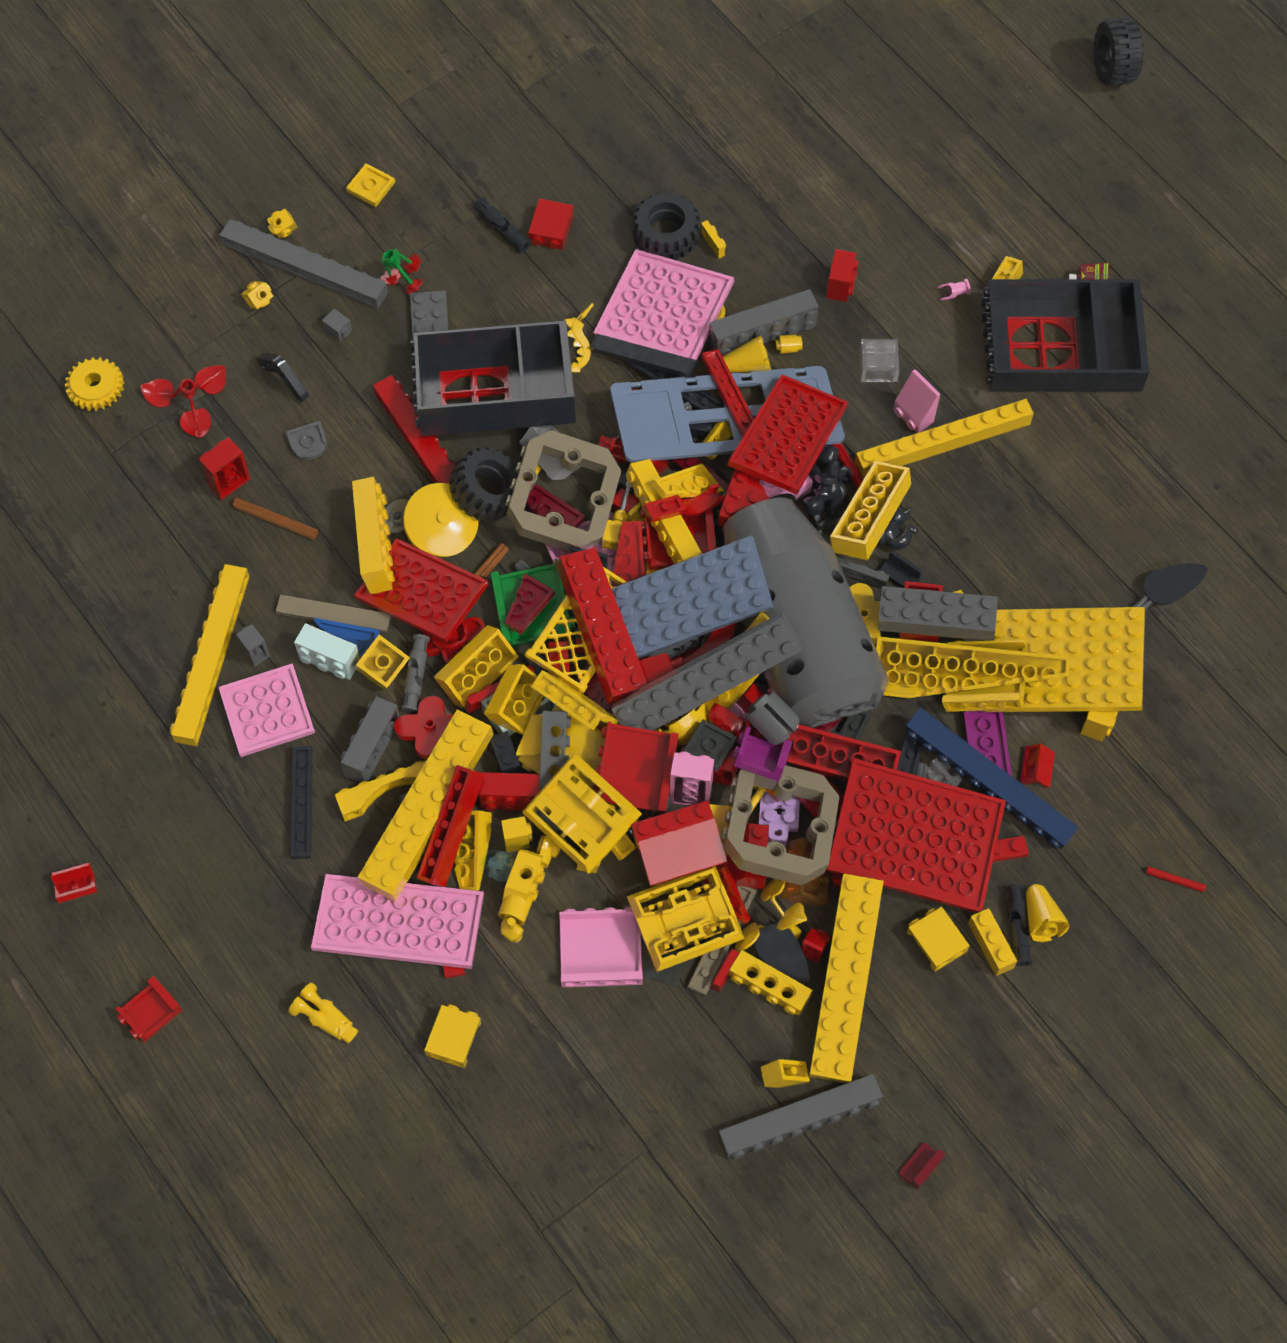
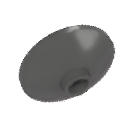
M399 499L386 507L388 512L386 524L389 526L390 533H398L404 530L403 515L408 500Z

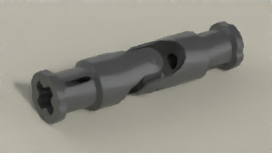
M420 634L413 636V650L410 651L403 692L405 695L404 704L401 706L402 711L410 713L418 712L417 702L418 697L421 695L427 659V642L430 640V637Z

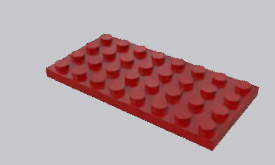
M781 374L731 456L728 466L797 495L849 402Z

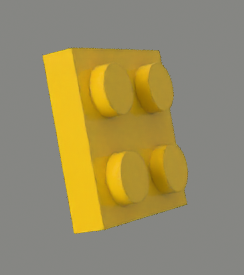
M366 163L346 189L348 193L376 207L395 184V178Z

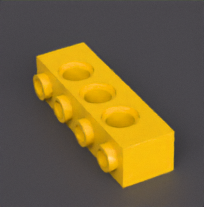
M741 950L729 971V976L733 982L739 985H746L752 993L756 995L760 993L766 997L768 1002L773 1005L779 1004L791 1015L796 1014L800 1016L812 994L810 988ZM753 971L757 976L750 978L747 976V973ZM771 981L775 986L767 988L764 983ZM788 991L792 994V997L784 998L782 993Z

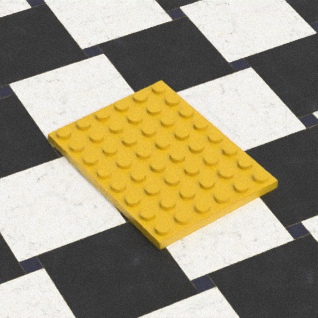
M1145 607L997 610L994 639H1024L1028 649L1027 652L1070 656L1069 676L1025 682L1023 709L986 710L984 712L1142 711Z

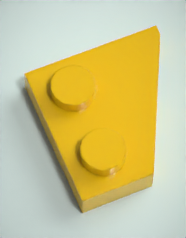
M542 714L531 716L517 749L516 756L541 754ZM552 727L551 734L554 736V730ZM554 746L550 748L551 754L555 753Z

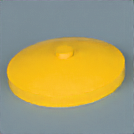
M434 483L419 489L408 501L403 515L404 530L413 546L438 558L451 557L461 553L471 544L478 529V520L474 516H468L464 509L461 510L458 507V502H455L453 499L454 494L450 492L451 485L446 483Z

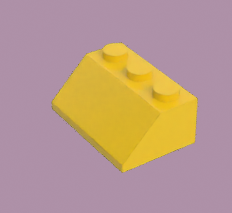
M523 664L508 665L484 715L497 725L524 735L531 716L535 715L544 695L531 687L538 676Z

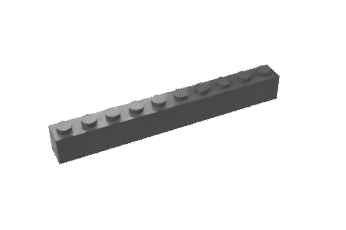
M230 219L220 234L223 246L376 309L380 307L388 294L387 284L382 279L373 278L365 272H358L350 266L337 263L333 259H327L318 253L309 252L301 246L297 247L286 240L275 238L272 234H265L257 228L244 225L240 221Z

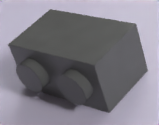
M253 624L243 627L236 634L242 652L254 667L270 657L264 638Z

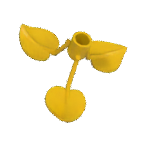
M773 879L763 889L761 899L764 902L771 899L782 917L777 924V929L782 931L789 928L796 939H798L801 930L796 925L807 921L804 907L798 902L790 906L784 913L775 901V896L782 892L786 881ZM752 923L744 928L742 933L745 939L735 943V951L740 953L741 950L750 947L758 939L760 930L765 926H758L756 923Z

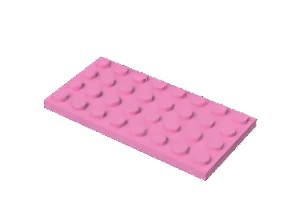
M326 874L311 949L312 951L472 969L484 892L406 883L395 902L362 885L357 877Z

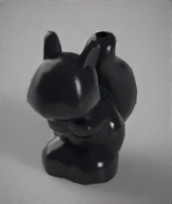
M825 446L818 460L825 467L821 471L814 464L809 475L813 481L812 486L814 488L819 487V483L815 480L816 473L837 476L838 481L845 486L850 482L852 470L848 466L840 468L837 460L839 448Z
M826 473L815 474V480L819 483V487L814 489L815 496L807 497L803 501L804 511L808 514L809 518H814L815 522L820 521L824 502L829 501L827 513L830 516H836V509L841 508L847 502L848 490L843 483L838 481L837 476Z
M899 506L877 546L887 545L892 549L901 550L911 543L912 534H917L918 532L917 527L907 525L901 531L898 526L910 519L908 513L911 512V507L902 508Z

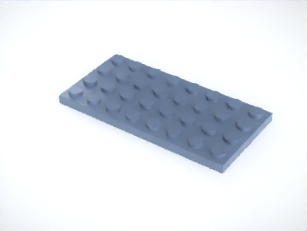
M752 536L612 588L638 659L774 609L755 540Z

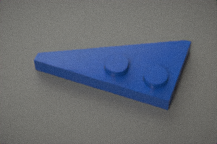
M320 618L314 619V624L324 632L357 645L360 659L377 636L380 635V630Z

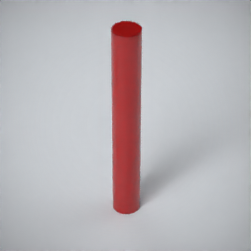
M1149 866L1146 870L1148 875L1203 893L1206 889L1205 884Z

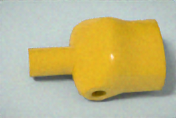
M505 918L501 923V934L507 940L514 943L522 939L523 928L516 923L514 918Z

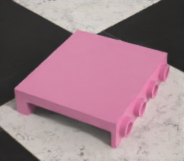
M609 907L604 910L587 908L584 911L566 909L564 912H559L562 988L643 985L641 932L631 907H625L624 910H616Z

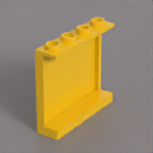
M1018 638L1011 640L994 639L992 641L948 642V644L1027 652L1028 650L1024 639ZM1025 682L946 693L942 697V703L946 712L1023 709Z
M543 670L531 686L591 730H594L595 727H600L603 730V726H608V721L612 724L620 725L614 715L563 680Z
M555 705L552 711H565L558 705ZM567 713V716H571L570 728H567L566 735L570 736V747H566V755H569L570 758L575 752L596 771L597 765H601L602 757H598L600 745L604 746L605 738H602V731L596 727L594 730H591ZM553 726L554 736H560L562 733L561 728ZM554 745L555 753H552V755L559 756L561 749L559 746ZM541 754L519 757L518 760L523 763L521 767L530 773L534 770L540 774ZM552 765L549 768V772L554 776L560 768ZM576 767L573 772L593 789V784L595 783Z

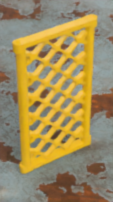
M603 567L608 581L611 579L619 585L628 583ZM566 595L531 649H528L524 656L580 693H584L588 682L595 673V668L588 654L580 628L577 632H570L567 623L577 622V620H567L563 614L566 609H572ZM564 624L566 633L557 634L554 629L555 625ZM580 635L583 644L573 645L570 636ZM567 637L570 646L560 647L558 638ZM547 638L554 639L557 648L547 649L544 644ZM583 647L586 656L576 657L574 648ZM570 649L573 658L564 660L561 650ZM548 652H558L560 661L551 662ZM536 654H545L547 662L536 656ZM587 660L590 665L588 670H579L577 661ZM574 662L576 671L566 672L564 663ZM560 664L563 673L551 665ZM568 675H577L580 682H576L568 677Z

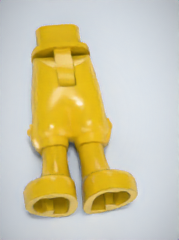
M309 983L301 991L300 996L316 1005L319 1011L314 1010L304 1000L297 997L290 1006L288 1013L292 1016H296L299 1013L307 1015L313 1026H317L338 1038V1040L343 1039L349 1044L359 1031L333 1005L332 1001L322 1000L318 996L315 984Z

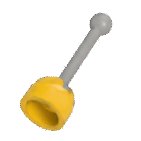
M628 481L626 482V491L621 509L613 514L612 521L627 522L628 515L624 511L629 490L632 487Z

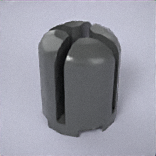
M769 688L767 690L769 694L756 699L748 708L750 712L748 714L744 713L743 716L771 744L776 745L786 741L790 734L796 731L800 720L798 715Z

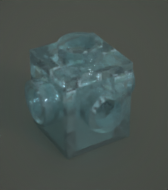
M498 851L494 857L489 859L487 868L490 871L488 876L499 882H507L516 857L508 852Z

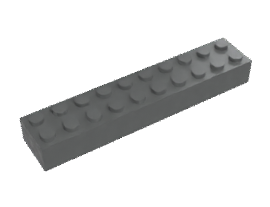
M781 612L613 703L611 710L620 725L653 731L802 651L803 645L784 612Z

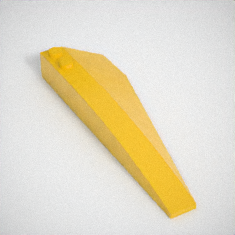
M878 637L876 648L889 678V683L883 695L904 698L1069 676L1071 662L1070 656Z

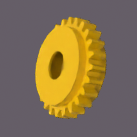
M92 357L89 361L85 359L83 363L78 362V366H73V372L69 371V377L65 379L67 382L65 384L66 393L70 401L74 402L75 406L79 405L82 410L87 407L88 411L91 408H94L95 411L98 408L104 410L105 406H111L112 401L117 402L116 397H121L120 391L124 390L122 386L124 384L123 375L119 367H116L114 362L109 363L108 359L102 361L101 357L98 360ZM94 382H100L96 386H90Z

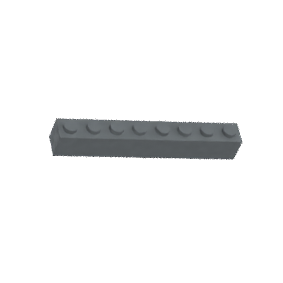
M874 1074L720 1130L718 1136L727 1159L731 1157L738 1159L750 1150L752 1152L762 1150L766 1144L772 1143V1145L783 1142L785 1137L791 1136V1138L802 1135L804 1130L810 1129L813 1131L821 1128L823 1123L830 1122L832 1124L842 1119V1116L847 1114L854 1116L866 1107L868 1109L876 1108L880 1105L883 1095Z

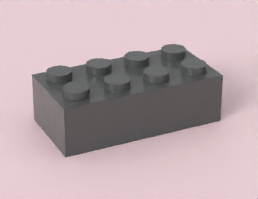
M377 696L373 702L369 703L367 715L360 720L356 735H352L348 750L344 751L340 758L345 777L358 783L368 782L395 732L394 723L400 717L396 704Z

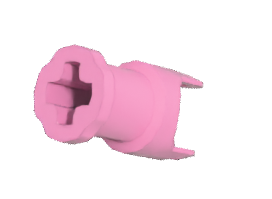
M963 279L962 282L954 284L951 282L937 287V289L943 287L948 289L949 296L940 299L942 301L956 298L957 295L965 293L969 295L971 293L970 284L967 279Z

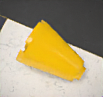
M757 336L722 356L731 373L771 370L762 336Z
M1039 884L1031 885L1026 891L1030 936L1037 942L1051 941V937L1055 935L1059 938L1068 931V920L1044 886Z

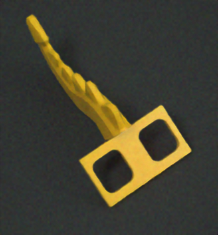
M592 303L580 313L577 319L572 317L564 320L571 329L567 332L568 337L575 339L573 346L580 347L576 353L582 356L576 358L578 363L573 362L571 365V370L574 373H580V369L590 359V344L582 331L584 324L580 321L585 318L594 304Z

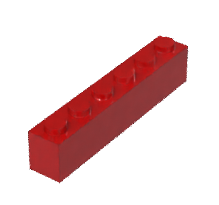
M456 765L417 876L418 879L433 885L446 887L485 774Z

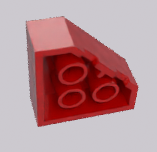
M735 469L719 514L718 526L723 527L729 518L742 509L769 499L756 477Z

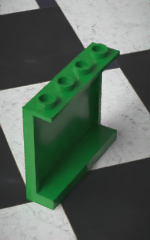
M557 558L555 563L504 575H500L498 571L491 573L501 631L511 647L535 643L565 598L566 591L556 567ZM525 573L553 589L555 596L520 635L506 627L505 621L512 603L516 599L518 588L522 584V578ZM566 609L563 613L566 619H574L573 616L570 617L569 610ZM575 622L567 623L569 631L573 632L572 628L575 627ZM564 624L555 625L554 629L557 634L566 633Z

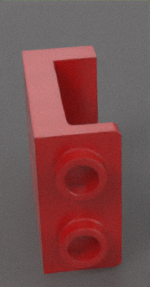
M154 976L148 980L150 985L122 1008L119 1006L115 1008L119 1013L116 1016L123 1025L127 1023L131 1027L129 1032L136 1040L140 1038L143 1042H146L183 1011L180 1005Z

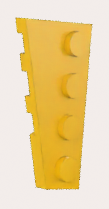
M699 464L655 479L651 485L663 499L674 495H679L680 498L696 497L707 490L709 486L718 484V482L703 464ZM721 486L717 490L719 496L724 492Z

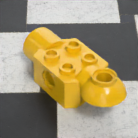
M542 835L537 853L523 849L519 850L507 880L503 902L498 912V916L501 919L514 918L517 924L524 925L532 901L535 902L537 898V886L539 883L542 884L544 880V868H548L551 858H557L560 852V847L547 835Z

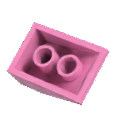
M915 369L897 396L893 410L899 418L906 422L911 430L920 433L934 422L940 393Z

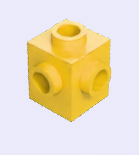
M286 209L272 213L271 217L267 219L270 224L268 226L272 235L276 234L279 238L289 236L292 233L291 231L298 228L291 214Z
M253 281L248 284V289L241 294L251 309L265 307L273 297L269 285L259 281Z

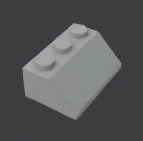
M553 425L530 427L519 443L522 446H527L529 440L551 430L556 432L558 430ZM542 453L540 455L538 466L542 467L546 475L552 480L565 479L576 471L565 470L561 465L560 459ZM568 457L571 461H575L573 457Z

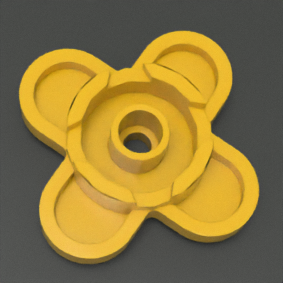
M857 583L852 585L850 589L876 647L877 638L881 637L880 631H878L880 601L874 600L873 591L868 585Z

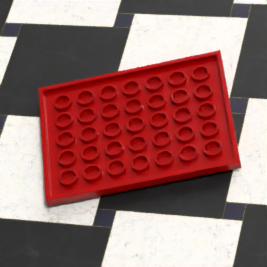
M853 758L826 871L842 876L843 874L882 880L883 887L979 913L983 911L1006 800Z

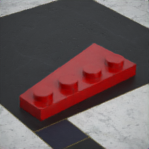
M641 521L622 522L614 574L626 582L645 576ZM612 581L611 586L615 587L620 585Z

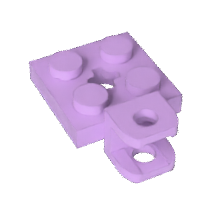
M767 791L761 797L759 824L769 825L768 844L773 841H781L786 848L788 831L798 832L800 801L795 796H792L789 801H779L778 803ZM780 808L784 810V812H782L781 815H778L777 811L774 810Z

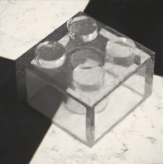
M861 339V382H897L899 375L898 339Z

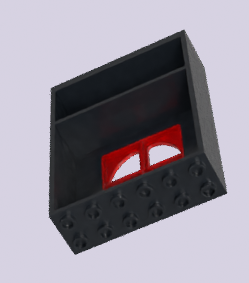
M988 279L987 286H984L981 307L985 309L982 313V322L986 324V327L983 329V337L987 339V342L984 344V352L988 353L985 367L989 369L986 382L990 384V391H1143L1149 375L1140 279ZM1031 323L1036 324L1037 342L1012 341L1013 334L1019 328ZM1048 323L1061 328L1070 337V342H1046L1044 340L1043 324ZM1037 349L1040 367L1034 368L1020 362L1014 356L1013 350ZM1069 349L1071 350V356L1063 364L1048 368L1045 350Z
M566 321L414 333V341H411L412 352L415 351V353H411L412 364L415 365L412 366L414 377L413 389L417 390L413 391L414 403H417L414 404L415 416H419V418H416V428L420 429L421 436L576 423ZM479 375L493 377L502 382L504 387L478 389L477 377ZM465 376L471 378V390L445 392L447 386L453 381ZM481 396H505L504 400L479 402V397ZM468 397L472 399L471 403L446 404L445 402L447 399Z

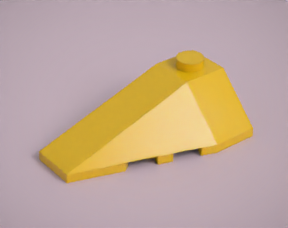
M472 811L455 858L456 866L454 869L460 889L479 891L491 835V812Z

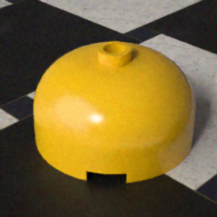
M704 703L681 715L682 718L678 719L677 717L653 731L679 733L677 747L687 745L702 719L708 722L707 714L709 708Z

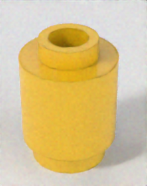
M796 334L779 336V339L776 340V350H779L780 354L795 353L798 350H802L801 336Z

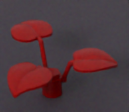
M224 365L206 367L196 374L195 382L191 379H185L175 392L172 383L166 379H156L142 384L141 391L144 398L151 405L158 408L167 407L171 402L170 398H175L181 391L183 397L189 398L192 410L183 413L181 416V428L189 435L202 438L210 429L211 417L208 411L203 408L195 410L192 397L196 394V388L198 390L204 389L207 394L221 392L226 384V367Z

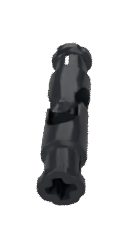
M484 197L479 198L475 202L473 209L479 211L483 218L493 225L511 244L516 245L520 253L529 249L531 240L526 239L516 226L505 217L503 218L500 212L494 206H490Z
M1022 884L1007 886V891L1010 895V902L1008 904L1013 949L1016 951V966L1032 965L1033 960L1030 958L1029 948H1031L1027 903L1024 901L1023 894L1025 886Z

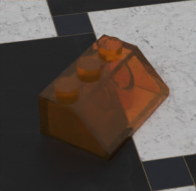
M800 838L786 842V853L810 859L812 843L808 839ZM825 870L822 875L803 885L786 882L783 889V899L793 903L799 902L803 905L827 906L829 872Z

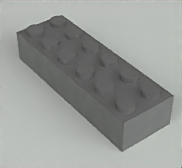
M809 289L712 321L709 324V344L712 350L719 349L721 355L724 356L757 336H762L764 344L769 341H776L782 335H793L802 330H810L816 326L819 306Z
M882 586L878 631L992 641L995 635L998 597Z

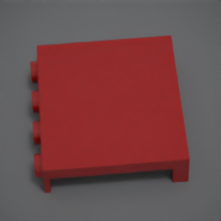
M640 506V517H644V521H641L642 532H645L643 547H647V551H644V563L648 562V570H661L674 565L671 557L667 554L663 542L659 540L656 529L651 525L648 516L642 506ZM712 509L696 516L681 514L702 554L716 549Z
M608 721V726H603L602 738H605L604 746L600 745L598 757H602L601 765H597L596 772L635 808L665 813L670 789V774L679 733L652 731L612 724ZM593 784V789L598 793L601 788ZM605 792L603 793L602 797L608 804L618 805Z

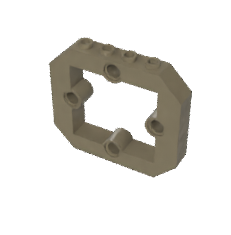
M553 430L529 440L527 446L522 447L520 457H523L521 463L518 462L515 473L518 474L517 479L513 478L510 486L513 492L512 495H508L505 506H508L506 514L518 534L569 552L571 547L588 549L599 544L605 531L621 474V469L609 449ZM541 453L560 459L562 467L567 471H574L578 466H582L603 473L599 491H595L587 503V509L592 514L587 531L563 524V517L557 512H550L545 518L524 511L529 491L533 489L537 480L536 468ZM568 457H573L575 461H571ZM523 478H528L530 482L525 481ZM594 501H599L601 505H597ZM549 522H554L556 526H551Z
M786 765L779 782L744 769L740 770L737 778L733 777L731 789H734L733 794H730L728 799V805L731 807L730 811L727 810L724 822L727 823V828L724 827L721 839H724V850L739 870L798 885H803L822 875L829 864L839 795L826 778L821 774ZM753 785L773 790L775 797L780 801H789L792 796H797L819 802L817 818L812 820L806 833L808 841L812 843L810 859L786 853L784 845L780 842H770L767 847L743 842L746 822L753 810V805L750 801Z

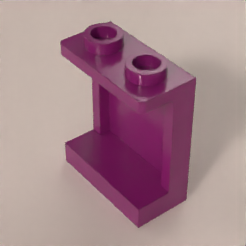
M747 727L745 733H740L737 743L741 745L740 747L736 746L733 757L736 758L734 766L779 782L792 741L786 740L782 746L774 745L749 735L751 728Z

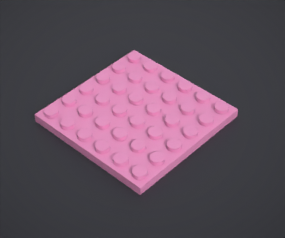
M635 249L594 331V337L598 333L697 360L709 335V324L717 319L732 288L734 277Z

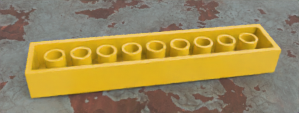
M459 710L455 712L360 872L358 879L362 885L395 902L397 901L428 847L456 765L474 769L494 735L490 725Z
M843 874L809 1074L811 1078L844 1084L851 1082L883 888L882 880Z

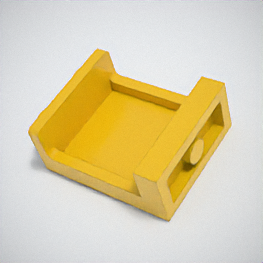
M942 907L937 910L935 908L929 910L925 914L926 917L921 920L918 918L913 920L907 930V934L913 936L930 960V967L934 972L966 953L970 946Z
M442 1005L424 1050L426 1056L465 1069L467 1055L477 1028L481 1025V1019L478 1017V1014L467 1011V1013L459 1011V1008L453 1005Z

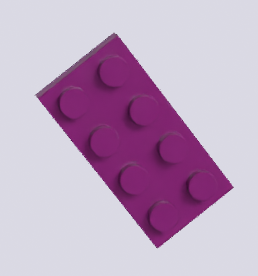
M962 711L967 743L1012 776L1003 712Z

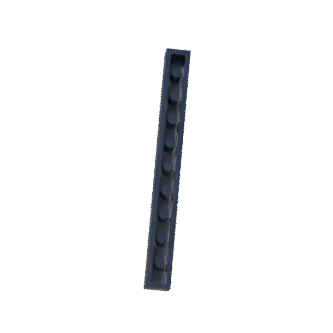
M922 708L916 712L906 725V734L911 739H917L922 743L924 749L936 753L941 762L949 763L954 767L953 770L960 776L965 775L970 779L969 782L974 787L982 788L985 791V795L1006 800L1004 809L1017 815L1016 818L1020 822L1028 823L1032 826V830L1039 836L1044 835L1049 839L1048 842L1053 847L1063 849L1079 828Z

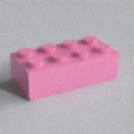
M687 752L674 753L670 774V804L691 806L704 801L710 802L714 759L706 755L693 756Z

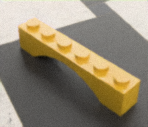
M426 761L415 762L412 766L399 768L389 775L383 774L370 782L364 781L351 789L345 788L335 794L344 821L346 822L364 815L368 807L385 792L399 786L413 784Z

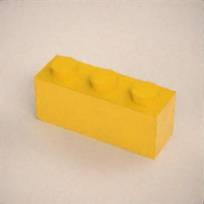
M988 908L972 915L968 924L994 974L998 976L1013 969L1017 960L990 909Z

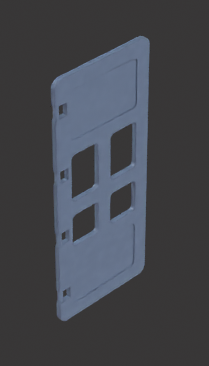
M822 366L731 373L738 387L760 386L765 401L781 374L833 395L827 372ZM796 373H805V376H796ZM711 376L612 384L610 394L625 459L634 463L647 459L667 460L733 454L742 437L726 405L724 408L687 411L684 408L681 392L717 389ZM751 377V380L742 381L741 378ZM696 382L697 385L687 386V383ZM631 387H641V390L632 391ZM763 404L748 406L753 418L756 417ZM840 420L826 445L843 442L845 435ZM729 422L733 440L707 443L693 442L689 424Z

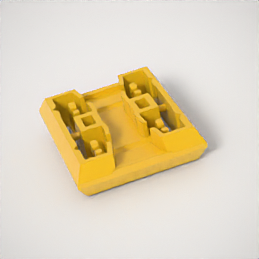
M575 752L522 811L528 819L588 874L611 851L642 814ZM576 767L601 788L598 793L573 772ZM604 792L626 812L623 817L602 797ZM539 809L563 831L561 835L537 813ZM568 835L589 856L586 858L583 855H581L580 852L575 847H573L569 842H567L564 838Z
M716 867L679 877L627 896L656 972L745 939ZM708 879L710 884L691 891H687V889L678 891L679 888ZM703 888L705 893L698 895L701 892L700 889ZM671 891L674 892V894L668 896L667 900L645 908L641 907L640 903ZM654 906L658 907L657 911L651 912ZM716 927H719L720 932L713 934L717 930ZM728 930L730 931V933L724 935L723 938L718 937L701 945L699 944V941L707 939L709 937L715 936ZM672 944L674 949L667 951L670 948L669 945ZM692 944L695 945V947L678 952L677 955H670L665 958L661 957L664 954L670 953L680 948Z

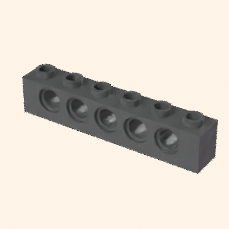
M543 710L540 791L553 777L549 772L550 766L556 765L561 768L569 759V755H566V747H570V736L566 735L567 728H570L571 716H567L566 711ZM553 726L561 728L562 733L560 736H553L551 734ZM552 746L560 747L561 754L559 756H553L550 753ZM539 809V815L545 822L549 823L554 830L562 831Z

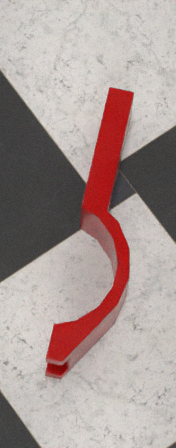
M718 483L709 486L707 490L696 497L682 499L679 495H674L645 503L643 509L651 523L681 514L696 516L723 503L726 495L719 496L717 490L720 488V485Z

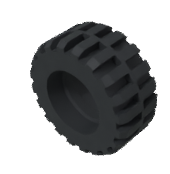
M1130 17L1105 19L1099 23V26L1096 28L1097 32L1094 35L1093 56L1096 73L1101 82L1107 86L1132 84L1139 78L1142 71L1141 67L1143 66L1144 44L1140 27Z
M659 192L658 195H650L649 199H643L633 214V235L638 249L673 260H678L680 256L683 258L688 255V252H692L698 243L700 235V215L696 206L692 205V201L688 198L684 199V196L681 194L675 195L674 192H669V194ZM660 220H672L677 222L681 228L673 233H660L651 226Z
M480 447L469 451L451 472L449 483L451 484L450 492L454 494V501L458 502V507L461 510L464 509L468 516H474L477 520L481 521L484 519L486 522L500 520L507 515L508 506H505L508 495H512L513 492L510 486L513 478L517 479L518 474L515 473L517 464L513 463L508 455H503L502 451H494V448L487 447L485 449ZM475 474L489 478L496 486L498 495L488 493L481 488Z

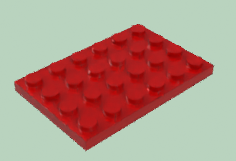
M396 538L391 545L392 550L389 551V555H391L393 560V566H390L395 579L392 582L393 590L370 594L365 582H363L354 594L356 600L447 643L489 583L473 573Z

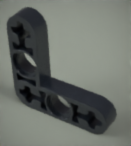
M263 353L257 358V362L265 371L275 372L280 375L292 394L300 402L309 397L305 387L280 355Z

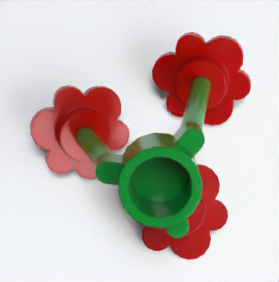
M397 249L387 250L381 260L386 268V272L381 276V279L387 285H395L402 274L408 282L405 292L410 294L417 291L419 286L422 285L421 279L411 280L399 264L401 258L406 262L404 269L411 274L413 271L419 270V264L421 263L419 256L414 254L412 257L407 258L399 253Z

